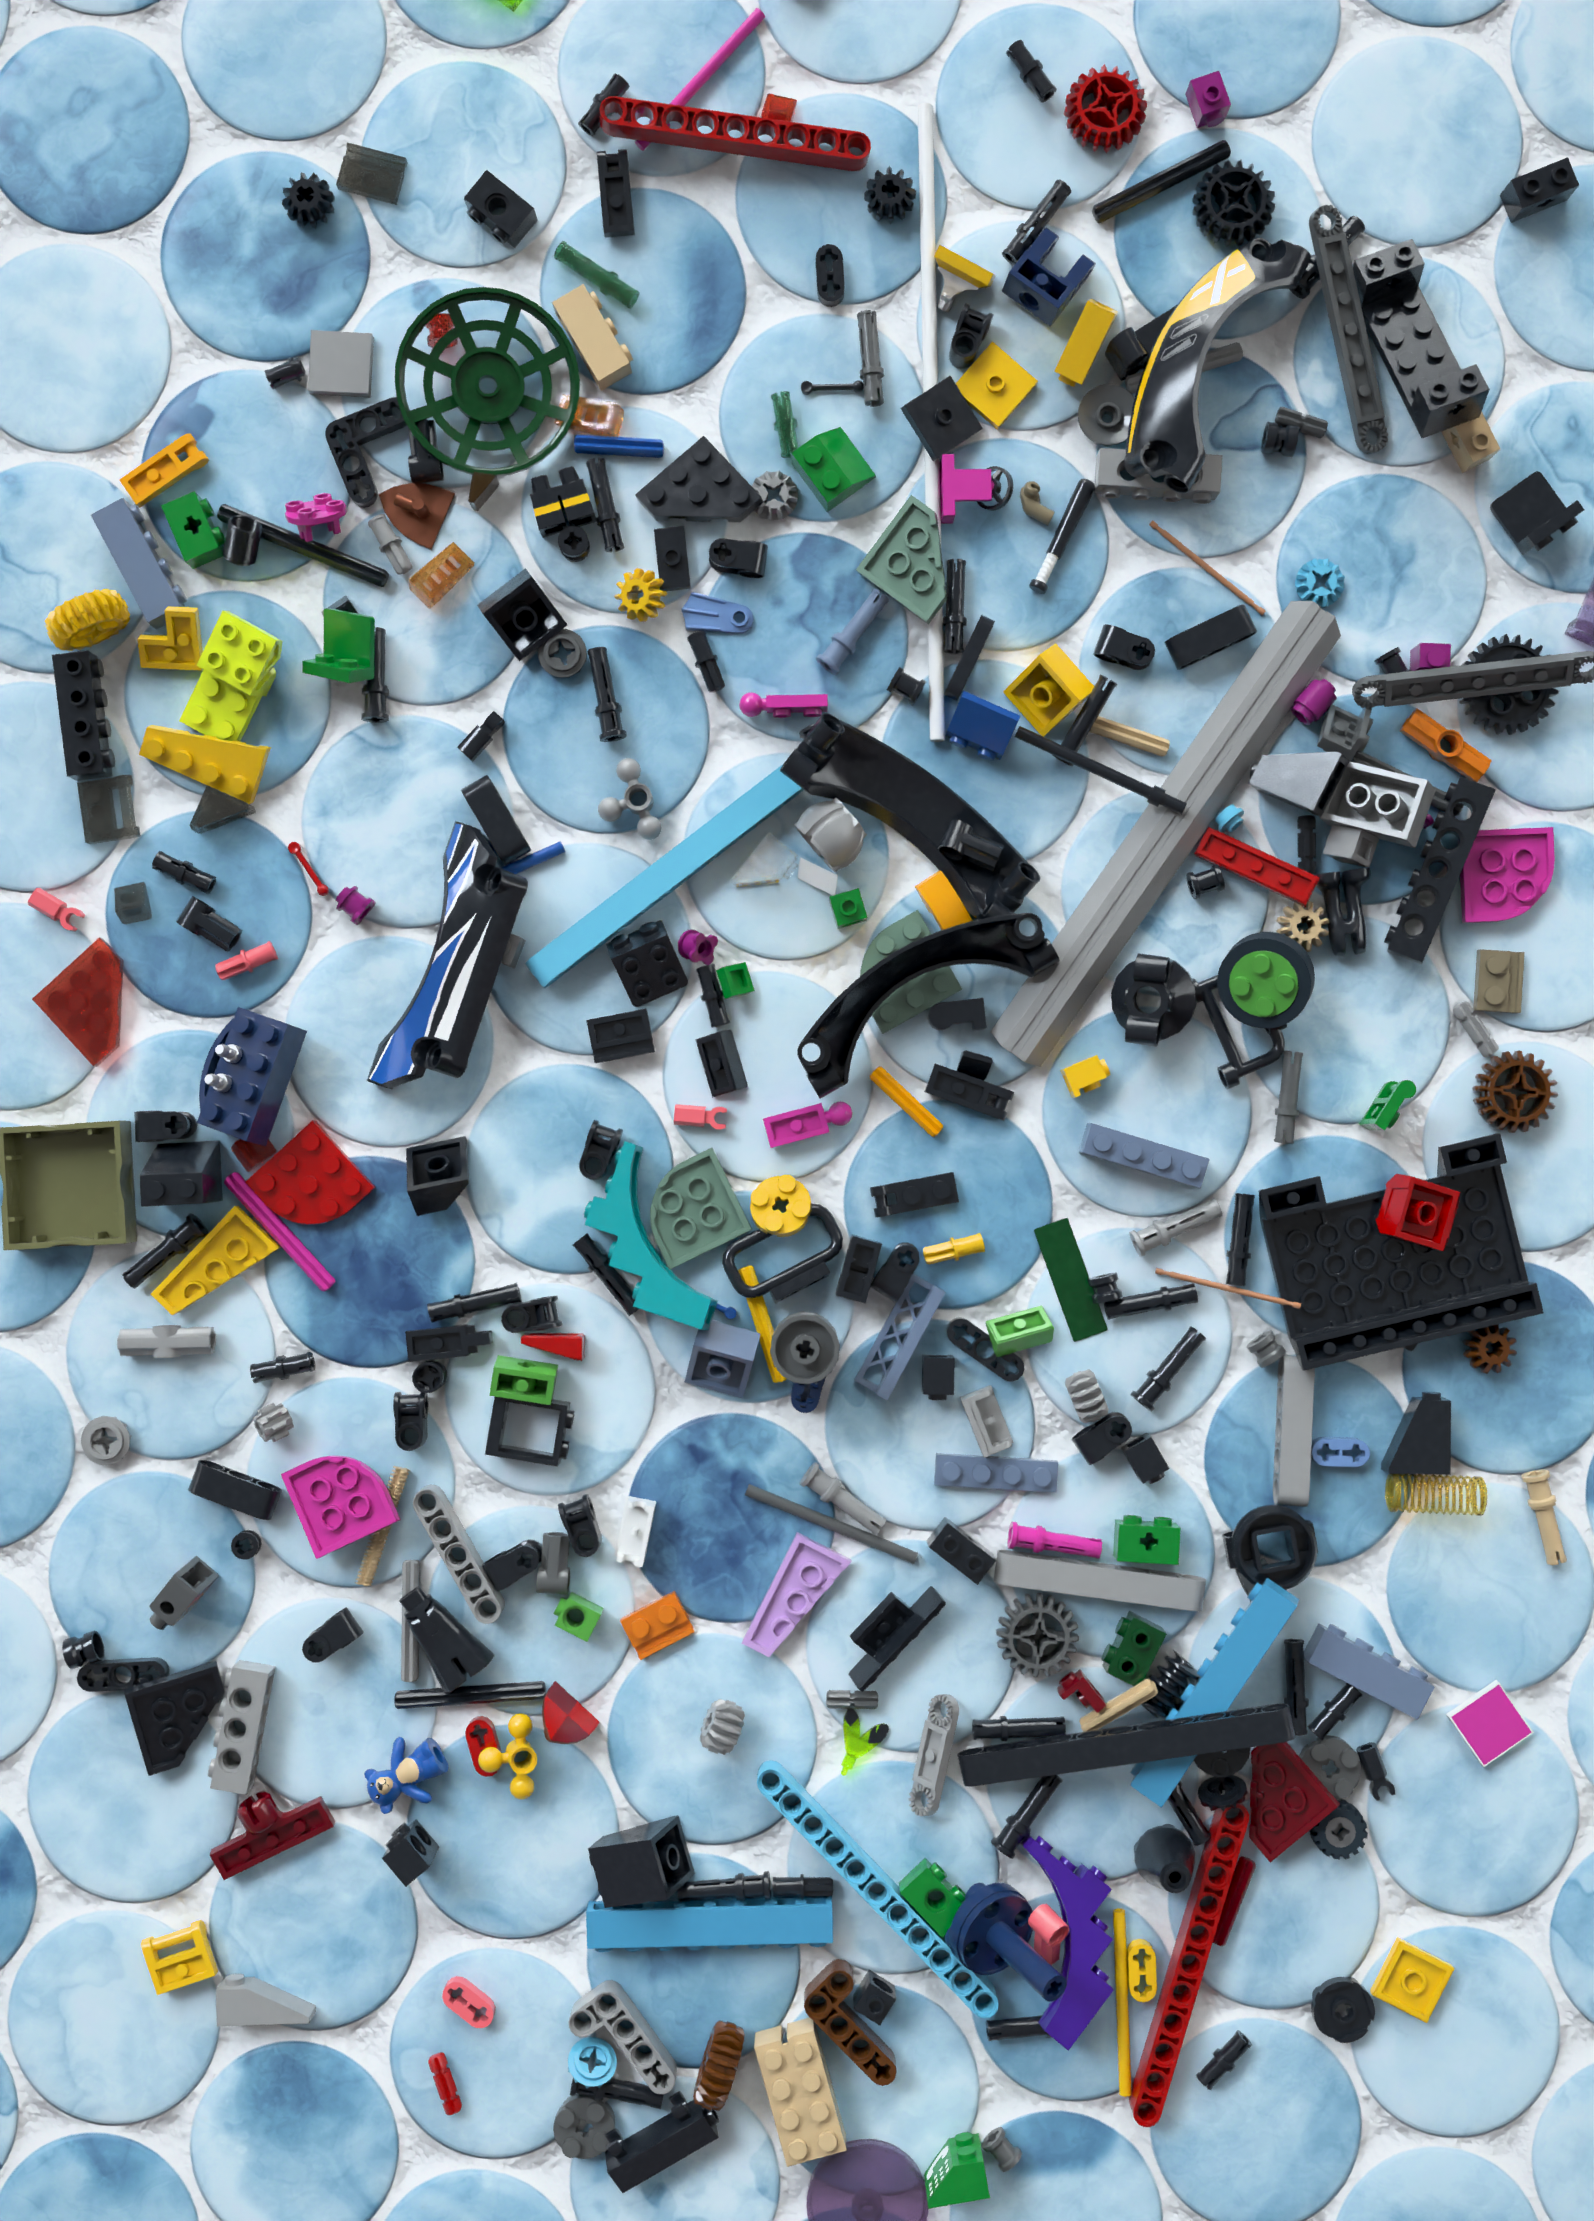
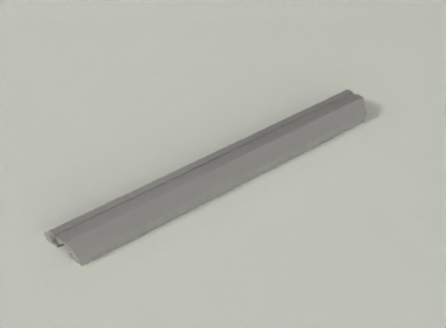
M1291 601L1160 787L1166 790V794L1187 803L1182 815L1160 804L1157 807L1149 803L1052 942V946L1060 961L1037 975L1028 977L992 1028L991 1033L999 1044L1023 1062L1039 1067L1044 1063L1288 713L1294 701L1304 690L1341 637L1336 617L1320 608L1321 606L1314 601Z

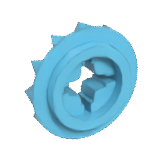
M1315 558L1304 564L1298 571L1295 580L1297 594L1302 601H1314L1321 606L1320 608L1327 607L1336 602L1344 590L1345 576L1342 575L1339 565L1333 564L1329 559ZM1315 575L1318 578H1321L1323 575L1329 576L1325 582L1327 589L1321 586L1314 591L1311 590L1316 583Z
M597 2037L581 2039L572 2047L568 2056V2072L574 2077L575 2083L583 2084L586 2089L595 2086L600 2088L604 2083L610 2081L617 2066V2057L612 2046L605 2040ZM593 2052H595V2061L600 2066H595L594 2071L589 2073L588 2064L583 2063V2061H589Z

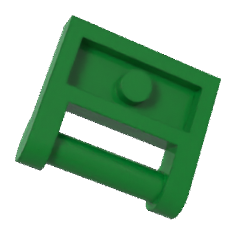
M1402 1080L1399 1083L1395 1081L1385 1083L1359 1124L1368 1130H1386L1387 1127L1390 1129L1400 1116V1113L1397 1111L1404 1099L1415 1095V1084L1410 1080Z

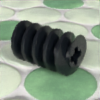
M1174 1651L1175 1659L1169 1656L1164 1657L1169 1666L1168 1668L1160 1665L1156 1667L1161 1675L1160 1677L1151 1674L1148 1676L1151 1681L1155 1682L1158 1693L1141 1705L1155 1717H1157V1714L1165 1718L1168 1716L1169 1713L1165 1705L1172 1708L1177 1706L1173 1696L1181 1697L1183 1693L1181 1686L1186 1688L1191 1683L1188 1677L1196 1680L1200 1678L1197 1670L1176 1651Z

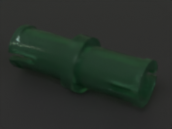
M782 391L780 392L781 397L778 396V393L771 395L776 420L773 426L774 431H778L781 457L790 458V453L799 448L795 430L798 427L797 419L793 418L790 392Z

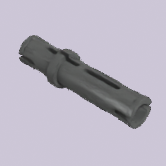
M864 310L857 314L862 359L860 379L863 380L865 405L876 407L884 403L882 391L884 369L880 365L876 312Z
M1284 1051L1279 1106L1275 1108V1115L1278 1116L1274 1142L1282 1143L1283 1131H1286L1285 1144H1294L1295 1118L1299 1117V1110H1296L1303 1053L1295 1052L1294 1064H1291L1292 1051Z

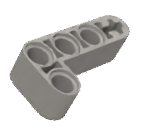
M606 1980L574 2003L569 2018V2028L575 2036L587 2037L605 2025L654 2093L666 2094L673 2089L677 2072L675 2060L618 1982ZM610 1995L615 1998L616 2002L607 2004L601 1997ZM585 2013L590 2016L591 2020L587 2022L580 2021L577 2015ZM623 2020H628L634 2026L626 2029L619 2023ZM641 2045H646L652 2051L642 2053L637 2048Z

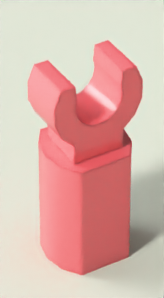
M36 888L28 900L30 907L54 921L60 919V924L63 928L76 932L77 930L69 922L73 914L82 918L85 917L83 911L72 907L67 908L65 902L41 888Z
M675 1104L674 1125L704 1127L705 1123H708L715 1129H725L726 1125L716 1123L714 1117L718 1112L727 1113V1109L715 1107L711 1111H706V1106Z

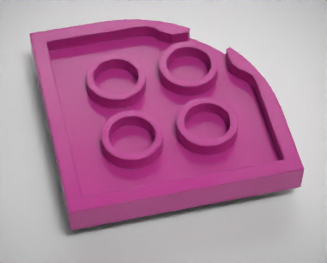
M1553 827L1478 831L1460 873L1462 923L1498 922L1514 918L1528 911L1542 894H1545L1554 871Z
M339 1455L324 1456L305 1462L281 1474L316 1559L400 1521L395 1505L382 1479L374 1470L357 1459Z

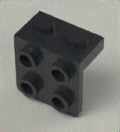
M1538 471L1529 475L1490 505L1491 512L1522 555L1534 547L1537 551L1544 548L1554 540L1551 537L1554 532L1560 530L1563 534L1578 523L1575 517L1585 510L1578 500L1566 508L1542 473Z
M662 920L645 923L639 930L630 934H620L606 944L613 965L632 1005L635 1007L642 1006L688 984V979Z

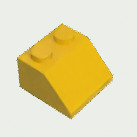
M1055 643L1042 652L1003 693L1038 733L1044 737L1090 695L1094 685Z

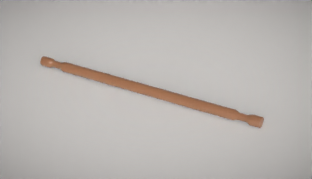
M1151 521L1149 525L1153 529L1159 531L1164 538L1245 603L1255 608L1260 615L1266 612L1166 530L1160 528L1156 522Z
M1156 1268L1155 1274L1167 1275L1171 1278L1281 1305H1289L1297 1309L1301 1307V1303L1290 1302L1266 1294L1176 1272H1168L1160 1268Z

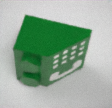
M963 2132L953 2138H949L924 2173L928 2209L990 2198L979 2133Z

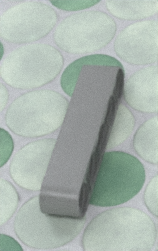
M1282 1356L1278 1364L1273 1501L1275 1505L1306 1507L1309 1502L1315 1368L1303 1371L1296 1356Z
M430 1484L424 1486L413 1499V1507L475 1618L483 1624L495 1622L505 1606L501 1592H497L483 1568V1560L444 1491L437 1485ZM423 1494L433 1495L436 1500V1506H425L422 1501ZM440 1520L447 1521L451 1526V1533H441L437 1528V1522ZM460 1547L464 1549L466 1559H455L452 1554V1548ZM467 1575H478L481 1579V1586H471L467 1581ZM486 1600L492 1601L496 1605V1612H485L482 1608V1602Z

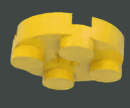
M782 1175L768 1178L760 1183L752 1192L751 1215L756 1226L767 1234L768 1232L772 1235H777V1237H789L801 1231L808 1222L812 1206L810 1195L805 1186L795 1180L793 1176ZM778 1200L782 1202L787 1201L789 1203L786 1205L787 1211L781 1213L780 1210L774 1211L772 1208L776 1205L775 1202Z

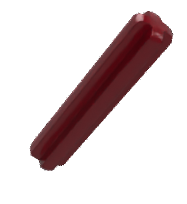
M1241 1856L1234 1870L1213 1943L1223 1947L1226 1945L1255 1871L1256 1864L1250 1858Z

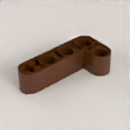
M842 1959L833 1960L805 1988V2012L874 2083L881 2086L889 2085L896 2078L895 2055L885 2042L843 2001L853 1990V1970L847 1961ZM836 1974H843L847 1977L841 1983L832 1980ZM814 1996H822L825 1998V2001L821 2004H814L810 1999ZM840 2017L844 2018L847 2022L842 2026H836L832 2021ZM862 2039L868 2042L862 2048L854 2046V2042Z

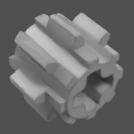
M271 1403L257 1410L259 1415L253 1417L255 1428L265 1442L271 1439L273 1442H276L288 1436V1430L294 1428L293 1420L282 1403L277 1406Z

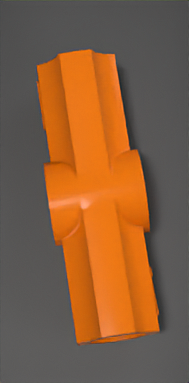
M1418 708L1411 713L1400 729L1401 733L1426 749L1433 760L1446 763L1461 775L1474 782H1478L1492 762L1491 759L1466 743L1459 732L1446 729ZM1441 739H1445L1450 743V753L1441 749Z

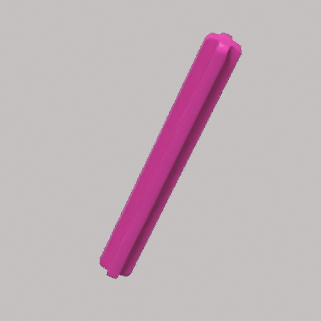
M238 1172L231 1173L224 1180L227 1188L321 1291L324 1292L330 1289L336 1282L331 1274L283 1221L245 1183L244 1178Z

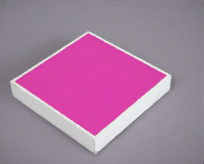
M1497 1680L1446 1714L1483 1767L1534 1733Z

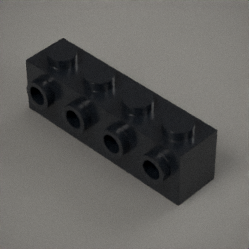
M89 650L52 655L67 777L76 781L112 777L115 757L112 749H109L108 737H111V726L109 720L105 719L104 707H107L108 700L105 690L101 687L100 677L104 676L102 661Z

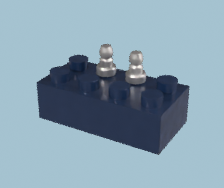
M238 1007L235 1017L218 1035L205 1060L200 1081V1114L197 1123L236 1138L266 1146L307 1031Z

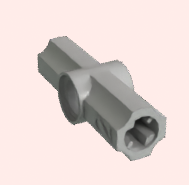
M181 1325L153 1326V1328L120 1329L117 1338V1349L120 1352V1356L153 1355L154 1358H173L186 1354H213L216 1346L214 1327L181 1328Z

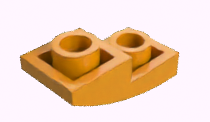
M939 870L915 886L928 912L933 914L941 930L973 921L942 871Z

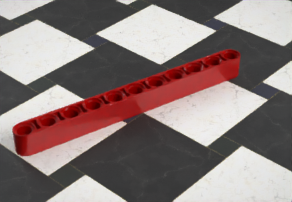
M1237 1803L1236 1808H1239V1813L1234 1818L1226 1817V1813L1231 1807L1226 1808L1224 1812L1219 1808L1214 1811L1208 1831L1211 1836L1205 1842L1133 2082L1132 2094L1129 2096V2104L1134 2119L1143 2127H1151L1158 2123L1163 2111L1249 1823V1813L1243 1803ZM1221 1838H1231L1230 1843L1226 1847L1217 1846ZM1213 1867L1222 1868L1219 1875L1214 1877L1208 1875ZM1206 1896L1213 1897L1209 1905H1199L1202 1898ZM1194 1927H1204L1202 1933L1198 1935L1191 1934ZM1186 1956H1196L1192 1963H1182ZM1178 1985L1187 1986L1182 1993L1173 1992ZM1171 2014L1178 2015L1174 2022L1167 2023L1164 2021ZM1161 2044L1169 2045L1168 2049L1163 2052L1156 2051V2048ZM1151 2074H1160V2077L1155 2081L1147 2080ZM1144 2103L1151 2104L1150 2108L1143 2111L1138 2109L1139 2106Z

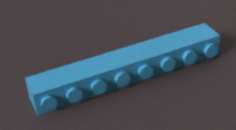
M1266 1578L1262 1585L1257 1582L1247 1596L1251 1600L1246 1610L1238 1609L1230 1622L1234 1625V1628L1229 1635L1222 1633L1213 1647L1218 1652L1212 1661L1208 1658L1204 1660L1197 1671V1674L1201 1676L1195 1686L1191 1683L1188 1684L1180 1697L1184 1703L1178 1711L1172 1708L1165 1720L1227 1711L1298 1606L1299 1599L1268 1578ZM1197 1755L1135 1763L1130 1772L1134 1775L1130 1786L1162 1808Z
M801 1896L771 1897V1900L758 1897L746 1898L745 1902L737 1901L736 1898L696 1900L680 1903L679 1899H668L608 1908L604 1907L603 1901H589L586 1910L587 1949H595L597 1952H609L613 1948H625L627 1951L636 1952L644 1947H656L657 1950L668 1951L674 1947L684 1946L689 1950H700L705 1946L732 1949L735 1945H748L749 1948L759 1949L767 1944H778L782 1948H791L796 1946V1944L808 1943L812 1947H823L827 1943H833L832 1896H804V1900H801Z

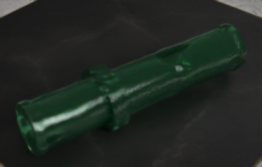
M565 241L558 245L554 253L556 260H559L580 276L599 287L600 292L605 296L611 295L627 306L628 309L635 305L640 295L639 291L620 280L617 273L614 271L608 272Z

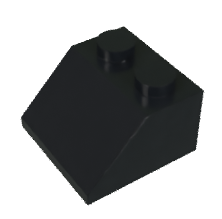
M526 568L477 605L519 662L567 626L565 620Z

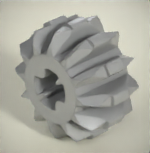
M1091 1370L1079 1371L1066 1378V1388L1081 1422L1084 1424L1091 1421L1095 1422L1100 1420L1101 1417L1108 1415V1406L1097 1379Z
M719 1699L714 1701L711 1708L707 1710V1715L703 1719V1726L700 1729L702 1747L708 1748V1751L716 1754L721 1753L725 1755L730 1753L734 1745L737 1744L744 1725L743 1719L745 1715L742 1707L729 1700Z

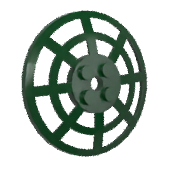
M476 287L462 289L436 300L423 310L407 329L400 344L395 363L394 382L397 402L410 432L429 454L441 463L460 472L471 475L474 472L495 476H506L527 470L543 461L559 446L575 418L579 402L580 377L572 345L563 329L548 312L537 303L518 293L500 288ZM490 300L510 305L504 323L495 320H475L466 323L458 304L468 301ZM521 309L530 313L544 324L555 337L559 346L542 354L540 348L529 336L515 328ZM447 310L455 328L439 339L430 355L412 347L416 337L425 325L439 313ZM487 330L500 332L495 348H477L471 332ZM459 338L465 354L457 361L456 365L453 366L440 360L439 357L446 347ZM514 338L524 345L534 359L519 366L507 354L511 339ZM564 358L570 377L568 409L550 404L552 381L548 366ZM407 359L425 367L423 388L427 405L413 410L409 409L404 386ZM434 371L451 379L452 395L435 401L433 393ZM538 371L541 373L543 384L541 401L524 395V378ZM482 379H493L497 384L496 390L490 394L482 392L479 388V383ZM458 407L469 418L464 435L454 429L444 419L442 413ZM519 407L536 412V416L530 424L520 433L516 434L509 418L516 413ZM545 416L563 421L559 431L550 443L539 453L528 458L521 442L528 439L539 428ZM433 417L444 433L460 443L455 458L452 459L434 447L421 433L416 423ZM481 423H498L505 439L488 442L476 440ZM472 448L484 451L510 448L517 464L501 468H480L467 465L466 462Z

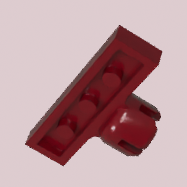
M265 1791L256 1793L257 1801L252 1796L245 1799L239 1805L237 1816L246 1832L211 1849L210 1857L223 1880L333 1828L335 1819L322 1796L284 1813L278 1809L270 1793Z

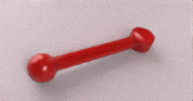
M291 842L288 845L289 852L297 856L318 887V894L326 896L329 893L328 886L321 883L301 853V845L297 842Z

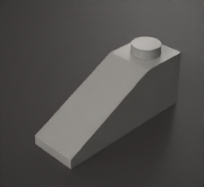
M243 1974L226 1976L216 1988L217 2027L309 2024L316 2012V2005L258 1978L244 1977Z

